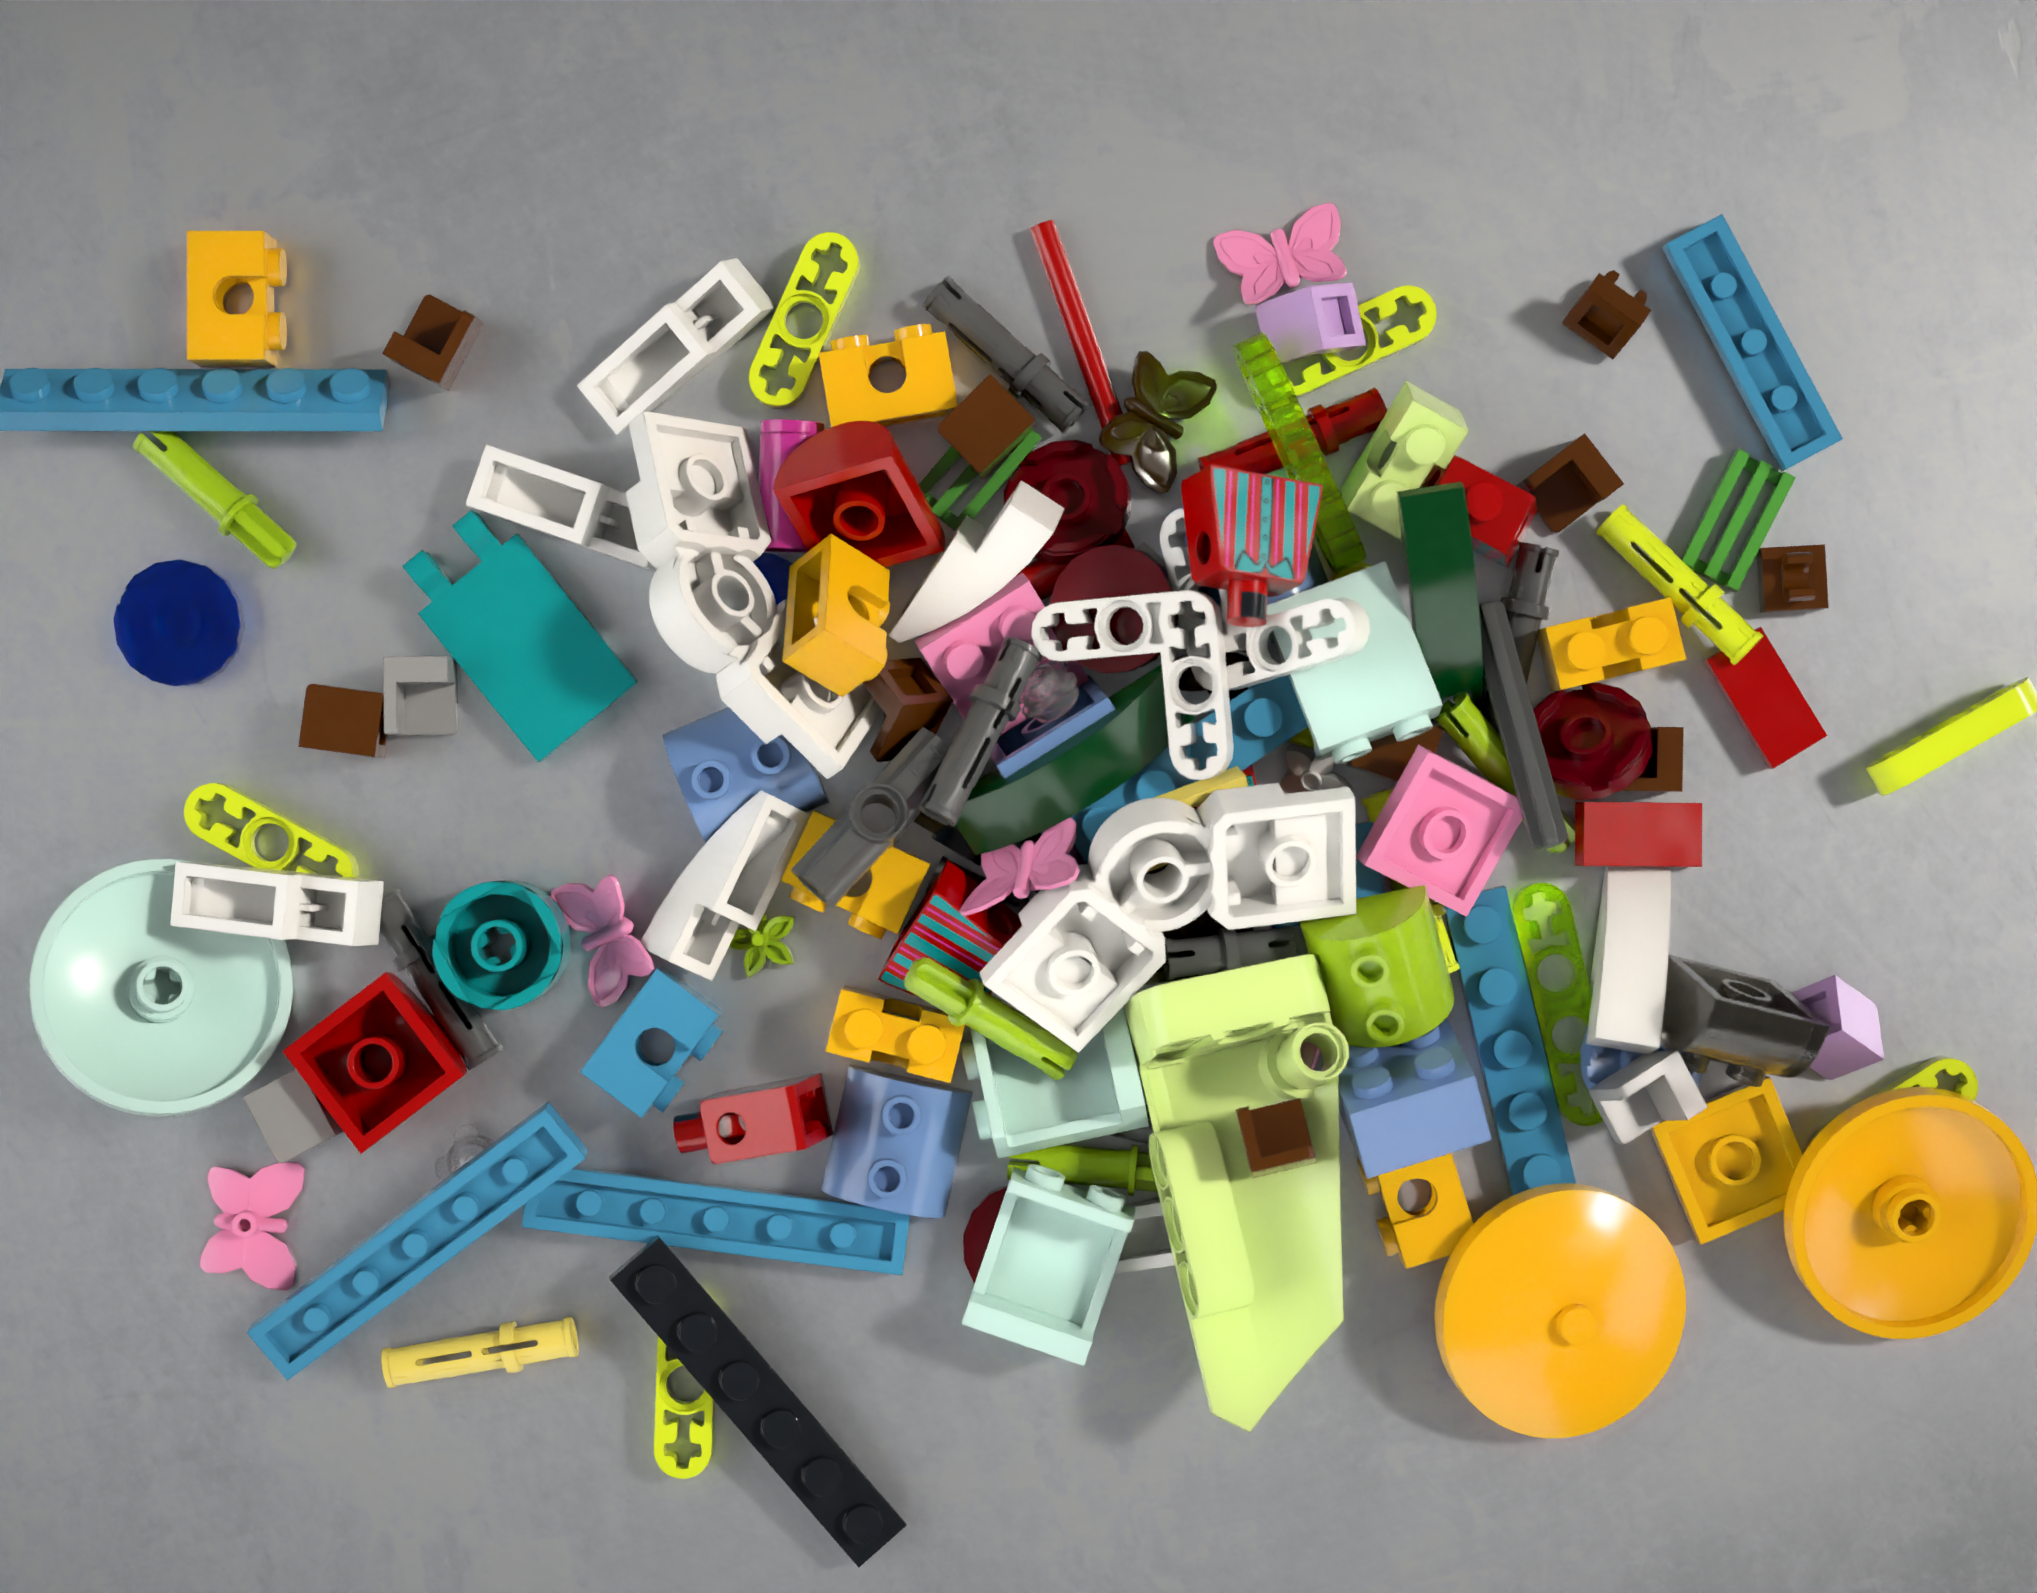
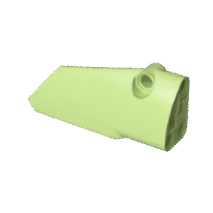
M1316 954L1301 955L1158 985L1137 993L1123 1006L1153 1133L1149 1136L1148 1144L1152 1171L1210 1412L1212 1415L1246 1432H1251L1290 1381L1344 1321L1340 1199L1339 1074L1346 1067L1349 1058V1048L1344 1035L1333 1026L1330 1015L1331 1010ZM1303 1041L1313 1043L1320 1049L1323 1055L1321 1071H1314L1303 1063L1300 1056V1047ZM1300 1098L1316 1157V1164L1252 1178L1236 1109L1249 1106V1110Z

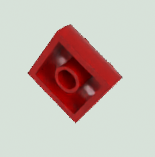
M852 421L823 430L798 446L785 459L777 472L773 492L808 551L830 534H833L885 568L944 551L945 533L891 433L879 423Z
M391 972L382 974L282 1051L360 1154L364 1153L467 1074V1069L461 1055L442 1026L417 995Z

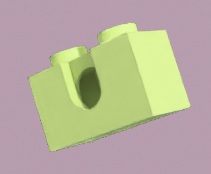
M1405 381L1341 487L1346 510L1401 540L1397 492L1423 488L1426 478L1435 464L1443 469L1447 468L1469 432L1462 412ZM1391 440L1396 442L1397 444L1389 460L1382 469H1379L1378 464L1386 447Z

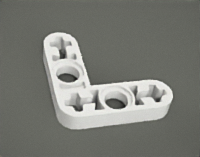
M1179 508L1170 513L1162 524L1160 531L1161 549L1169 581L1174 591H1198L1201 586L1197 585L1191 578L1188 547H1186L1184 542V535H1186L1184 510ZM1218 589L1221 597L1219 608L1223 622L1225 653L1247 650V655L1250 661H1243L1226 667L1228 690L1243 689L1352 656L1359 652L1367 643L1370 633L1369 618L1365 609L1354 600L1348 598L1321 599L1269 615L1266 618V624L1263 626L1239 627L1227 623L1228 590ZM1192 601L1185 602V613L1178 615L1181 628H1185L1188 632L1189 649H1186L1188 656L1211 657L1210 645L1198 648L1195 645V628L1206 624V616L1201 612L1193 610ZM1335 618H1344L1346 630L1341 631L1338 637L1313 640L1309 629L1328 626L1335 621ZM1278 626L1284 628L1292 639L1291 655L1281 664L1275 662L1267 650L1269 634ZM1199 666L1191 667L1196 681L1203 688L1213 691V681L1207 670Z
M1184 590L1060 602L1048 605L1037 613L1032 623V640L1040 654L1050 660L1074 661L1161 653L1169 752L1174 767L1180 774L1193 780H1205L1219 776L1228 768L1233 758L1234 746L1223 622L1220 608L1212 597L1203 592ZM1192 601L1194 611L1205 613L1206 624L1195 628L1196 648L1210 645L1211 657L1188 656L1179 660L1176 659V648L1189 649L1187 630L1185 628H1176L1174 623L1175 615L1185 613V602ZM1124 607L1136 610L1143 621V632L1140 638L1130 645H1123L1117 642L1110 631V620L1113 614ZM1097 609L1094 630L1101 646L1100 649L1093 650L1092 648L1095 636L1072 637L1068 639L1067 650L1062 651V645L1059 640H1050L1048 635L1049 627L1059 624V614L1064 613L1066 623L1087 624L1093 623L1089 610ZM1193 666H1199L1207 670L1213 681V691L1210 697L1201 704H1192L1186 701L1179 689L1181 675ZM1215 710L1216 723L1210 721L1202 723L1204 739L1207 743H1216L1218 748L1217 756L1207 758L1206 769H1200L1198 759L1188 758L1186 754V745L1194 744L1197 741L1196 723H1189L1183 726L1181 713L1199 715Z

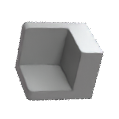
M449 656L383 657L384 733L394 736L455 734L458 731L456 660Z
M1678 1050L1657 1051L1650 1055L1643 1054L1588 1089L1592 1100L1617 1144L1631 1142L1662 1121L1689 1120L1707 1108Z
M296 1069L243 1097L278 1163H285L343 1132Z

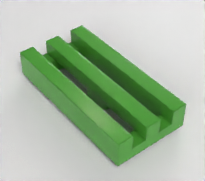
M1032 430L958 517L949 508L977 476L972 471L970 464L939 500L930 494L961 458V455L951 446L919 483L934 514L954 532L966 515L974 520L1016 471L1023 459L1039 444L1042 437Z
M1741 449L1734 451L1680 558L1695 573L1732 592L1739 590L1796 478L1786 472H1779L1772 468L1771 464L1763 460L1758 461L1750 457L1749 453ZM1742 470H1745L1753 475L1708 563L1698 559V556ZM1766 481L1774 486L1728 574L1720 569Z

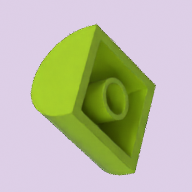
M1426 885L1357 898L1356 914L1299 921L1308 953L1316 954L1333 1026L1344 1035L1349 1045L1379 1048L1402 1044L1432 1031L1450 1014L1454 1005V990Z

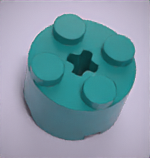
M516 880L484 882L463 890L446 905L436 928L432 955L441 980L456 997L484 1009L509 1010L539 999L557 984L570 961V931L560 907L541 889L527 882ZM495 929L500 934L512 933L516 944L510 948L511 960L505 954L498 956L491 954L489 946L496 941V935L493 932Z

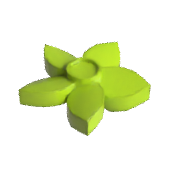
M764 913L756 931L748 927L747 929H737L729 946L737 950H747L744 957V968L748 978L754 976L763 968L767 957L777 964H795L790 949L780 940L792 931L796 917L777 916L768 921L767 915Z

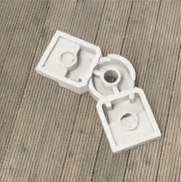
M642 411L628 423L641 481L629 489L626 495L638 551L657 569L650 584L649 603L653 620L660 635L672 651L683 661L696 669L716 675L721 700L765 744H768L782 734L826 779L830 778L844 768L882 709L863 683L842 698L782 662L787 600H783L776 605L775 597L767 580L753 563L771 543L746 427ZM814 618L815 626H817V618Z
M1279 783L1214 790L1197 810L1188 804L1169 798H1148L1122 807L1113 813L1098 829L1091 843L1088 864L1078 865L1080 871L1076 880L1068 885L1052 890H1040L1019 912L1022 927L980 971L983 985L1079 1053L1166 962L1165 938L1162 932L1182 927L1198 918L1206 910H1208L1212 918L1228 930L1356 914L1355 797L1348 786L1284 794ZM1169 863L1165 869L1158 873H1146L1155 864Z

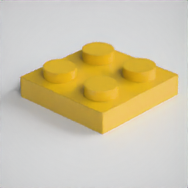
M1766 1075L1705 1100L1707 1108L1689 1120L1662 1121L1650 1129L1696 1241L1701 1245L1779 1213L1785 1208L1788 1187L1803 1154L1772 1080Z

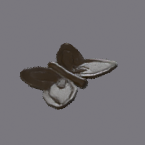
M1139 351L1135 357L1131 380L1135 397L1130 396L1124 399V407L1128 412L1113 417L1101 430L1099 442L1102 447L1114 454L1130 455L1132 469L1142 483L1152 490L1163 494L1170 491L1177 475L1176 449L1165 433L1175 440L1181 438L1184 433L1183 426L1170 419H1190L1210 404L1217 385L1214 379L1200 372L1180 370L1168 375L1160 361L1151 353Z

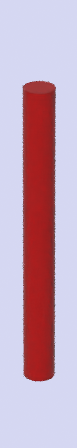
M1048 220L1031 227L1030 231L1099 423L1103 429L1114 416L1123 414L1055 222L1054 220ZM1110 452L1111 456L1118 461L1120 467L1131 463L1130 455Z

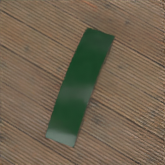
M1462 482L1398 491L1397 500L1401 544L1407 563L1412 629L1442 704L1450 700L1456 705L1453 701L1454 696L1460 692H1466L1470 696V700L1481 712L1483 706L1481 624L1475 562L1464 486Z
M1162 664L1108 697L1115 710L1005 779L998 769L995 768L978 779L956 824L975 855L1012 845L1070 818L1118 788L1169 746ZM1181 713L1183 726L1191 723L1194 719V716L1191 714Z

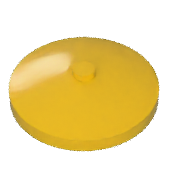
M1909 1087L1882 1092L1858 1102L1836 1116L1820 1131L1803 1153L1791 1178L1785 1200L1784 1235L1787 1251L1795 1272L1805 1288L1825 1310L1849 1327L1866 1334L1890 1339H1915L1941 1334L1963 1325L1988 1309L2003 1295L2020 1273L2029 1256L2037 1231V1177L2032 1161L2020 1139L2009 1126L1975 1100L1959 1093L1931 1087Z
M1574 1183L1543 1185L1525 1190L1498 1203L1469 1228L1454 1248L1445 1265L1436 1295L1434 1317L1437 1346L1442 1362L1459 1391L1480 1412L1495 1423L1511 1431L1532 1437L1567 1438L1580 1436L1604 1428L1621 1419L1643 1402L1659 1384L1674 1359L1681 1341L1685 1323L1686 1291L1680 1263L1672 1245L1655 1222L1641 1210L1620 1196L1594 1186Z

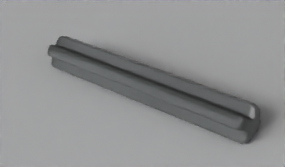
M1498 601L1484 602L1479 604L1483 674L1530 845L1534 849L1552 848L1564 843L1568 838L1562 811L1505 606L1502 602Z

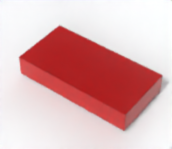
M1758 627L1754 630L1763 635L1762 639L1736 665H1733L1721 650L1703 660L1768 769H1774L1825 738L1827 734L1762 627Z
M1575 802V866L1702 867V803Z

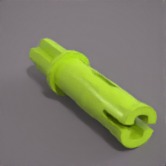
M150 431L167 446V451L165 452L159 449L144 434L140 433L133 443V449L147 458L220 524L218 530L223 536L232 534L267 567L272 569L280 567L292 556L297 546L295 539L257 506L258 498L254 494L246 495L235 487L174 431Z
M1466 692L1456 694L1453 699L1456 705L1447 700L1443 703L1439 716L1434 718V720L1445 729L1489 782L1517 796L1501 736L1473 704ZM1562 809L1568 838L1564 843L1546 849L1550 853H1561L1575 841V824Z
M930 958L916 959L910 966L904 979L906 989L947 1013L950 1024L957 1027L965 1024L1017 1057L1042 1070L1056 1081L1065 1076L1064 1069L1069 1071L1076 1062L1077 1051L1028 1016L985 992L983 982L973 978L966 981Z
M1059 1145L1008 1157L1011 1159L1038 1161L1010 1160L1007 1169L1008 1180L1011 1178L1014 1167L1027 1171L1029 1164H1036L1063 1174L1065 1176L1064 1183L1128 1189V1196H1134L1135 1190L1158 1192L1149 1153L1138 1152V1145H1132L1131 1150Z

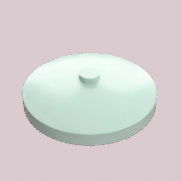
M176 859L134 861L111 868L86 881L73 891L51 916L42 931L32 960L29 982L30 1007L35 1029L44 1050L56 1068L77 1089L90 1098L123 1112L154 1117L177 1116L200 1111L224 1101L251 1082L264 1068L281 1041L289 1020L293 999V971L285 940L170 926L176 862L190 861Z

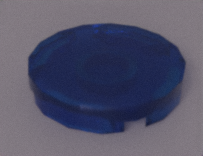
M181 559L158 562L134 575L125 587L126 591L121 596L120 604H117L113 619L116 642L128 664L151 681L174 687L203 684L223 672L239 652L245 629L241 601L229 581L210 567Z

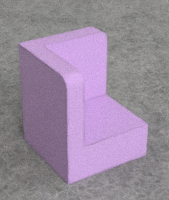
M1353 282L1308 286L1255 305L1265 355L1270 366L1283 365L1313 354L1350 351L1366 345Z
M1836 975L1781 997L1787 1052L1824 1078L1833 1080L1884 1060L1878 1010L1875 1003Z

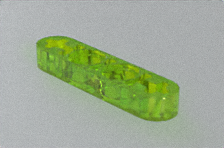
M1260 332L1233 345L1232 348L1237 365L1288 478L1322 485V497L1314 536L1329 566L1335 574H1339L1366 561V553L1359 534L1271 341L1264 332Z
M1545 882L1530 883L1521 887L1514 895L1510 907L1558 1109L1572 1123L1580 1126H1594L1604 1121L1594 1101L1591 1104L1592 1112L1584 1114L1581 1107L1577 1105H1569L1568 1095H1573L1577 1092L1575 1074L1569 1070L1560 1076L1558 1067L1559 1063H1581L1580 1050L1573 1053H1564L1555 1046L1552 1040L1553 1028L1560 1019L1575 1016L1585 1024L1587 1029L1590 1017L1592 993L1571 905L1566 894L1557 886ZM1541 892L1544 901L1555 902L1557 905V913L1548 916L1551 936H1557L1564 932L1566 944H1546L1531 952L1529 940H1540L1542 935L1537 921L1525 919L1524 909L1533 905L1532 895ZM1552 954H1560L1568 959L1573 971L1570 983L1559 991L1545 989L1538 979L1537 970L1541 961Z

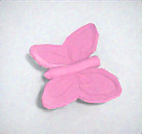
M1331 203L1311 207L1293 224L1289 243L1282 229H1275L1271 232L1270 238L1273 246L1259 234L1240 230L1219 234L1213 241L1219 261L1231 273L1243 276L1240 289L1243 302L1248 305L1257 304L1276 294L1283 283L1292 288L1298 286L1300 277L1313 282L1337 281L1344 278L1347 274L1341 258L1331 251L1339 241L1341 228L1337 207Z
M1070 817L1045 830L1036 844L1028 840L1024 842L1020 849L1012 844L981 854L982 868L987 878L966 899L960 909L961 915L967 916L983 911L1004 900L1012 891L1017 898L1023 899L1029 895V891L1052 890L1075 881L1080 869L1076 859L1068 855L1076 838V822L1073 818Z
M612 874L606 876L599 881L595 890L586 884L568 883L551 891L550 897L562 910L568 925L577 931L593 933L582 939L581 946L585 951L589 952L598 948L589 962L588 988L596 1005L605 1007L619 1000L630 986L631 975L643 977L654 973L655 966L642 943L633 937V922L623 916L625 904L616 876Z
M275 1163L261 1168L251 1178L237 1170L219 1166L209 1170L207 1180L212 1199L224 1212L214 1218V1223L223 1230L209 1239L200 1257V1268L207 1273H227L242 1268L250 1280L268 1289L289 1290L294 1285L296 1265L286 1244L267 1232L280 1234L286 1232L288 1226L284 1218L268 1217L289 1209L302 1190L304 1168L300 1163Z

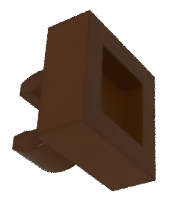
M1615 270L1608 272L1605 276L1599 273L1562 321L1563 325L1611 359L1617 356L1651 312V309L1644 305L1647 300V293L1640 289L1632 297L1614 284L1620 275Z
M1825 544L1759 549L1757 553L1760 613L1829 608Z

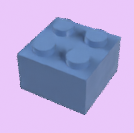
M1447 1018L1432 1031L1402 1044L1379 1048H1364L1348 1044L1349 1058L1346 1067L1339 1074V1112L1367 1179L1492 1140L1475 1074Z

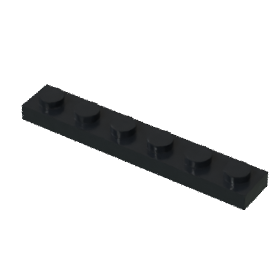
M658 1235L609 1276L614 1286L858 1568L907 1526L902 1517Z

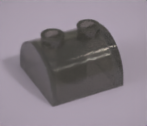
M1668 956L1660 1043L1667 1050L1679 1052L1689 1071L1704 1074L1711 1060L1727 1064L1725 1073L1732 1079L1746 1085L1761 1087L1766 1074L1782 1078H1793L1804 1072L1815 1060L1822 1048L1830 1026L1777 981L1678 956Z

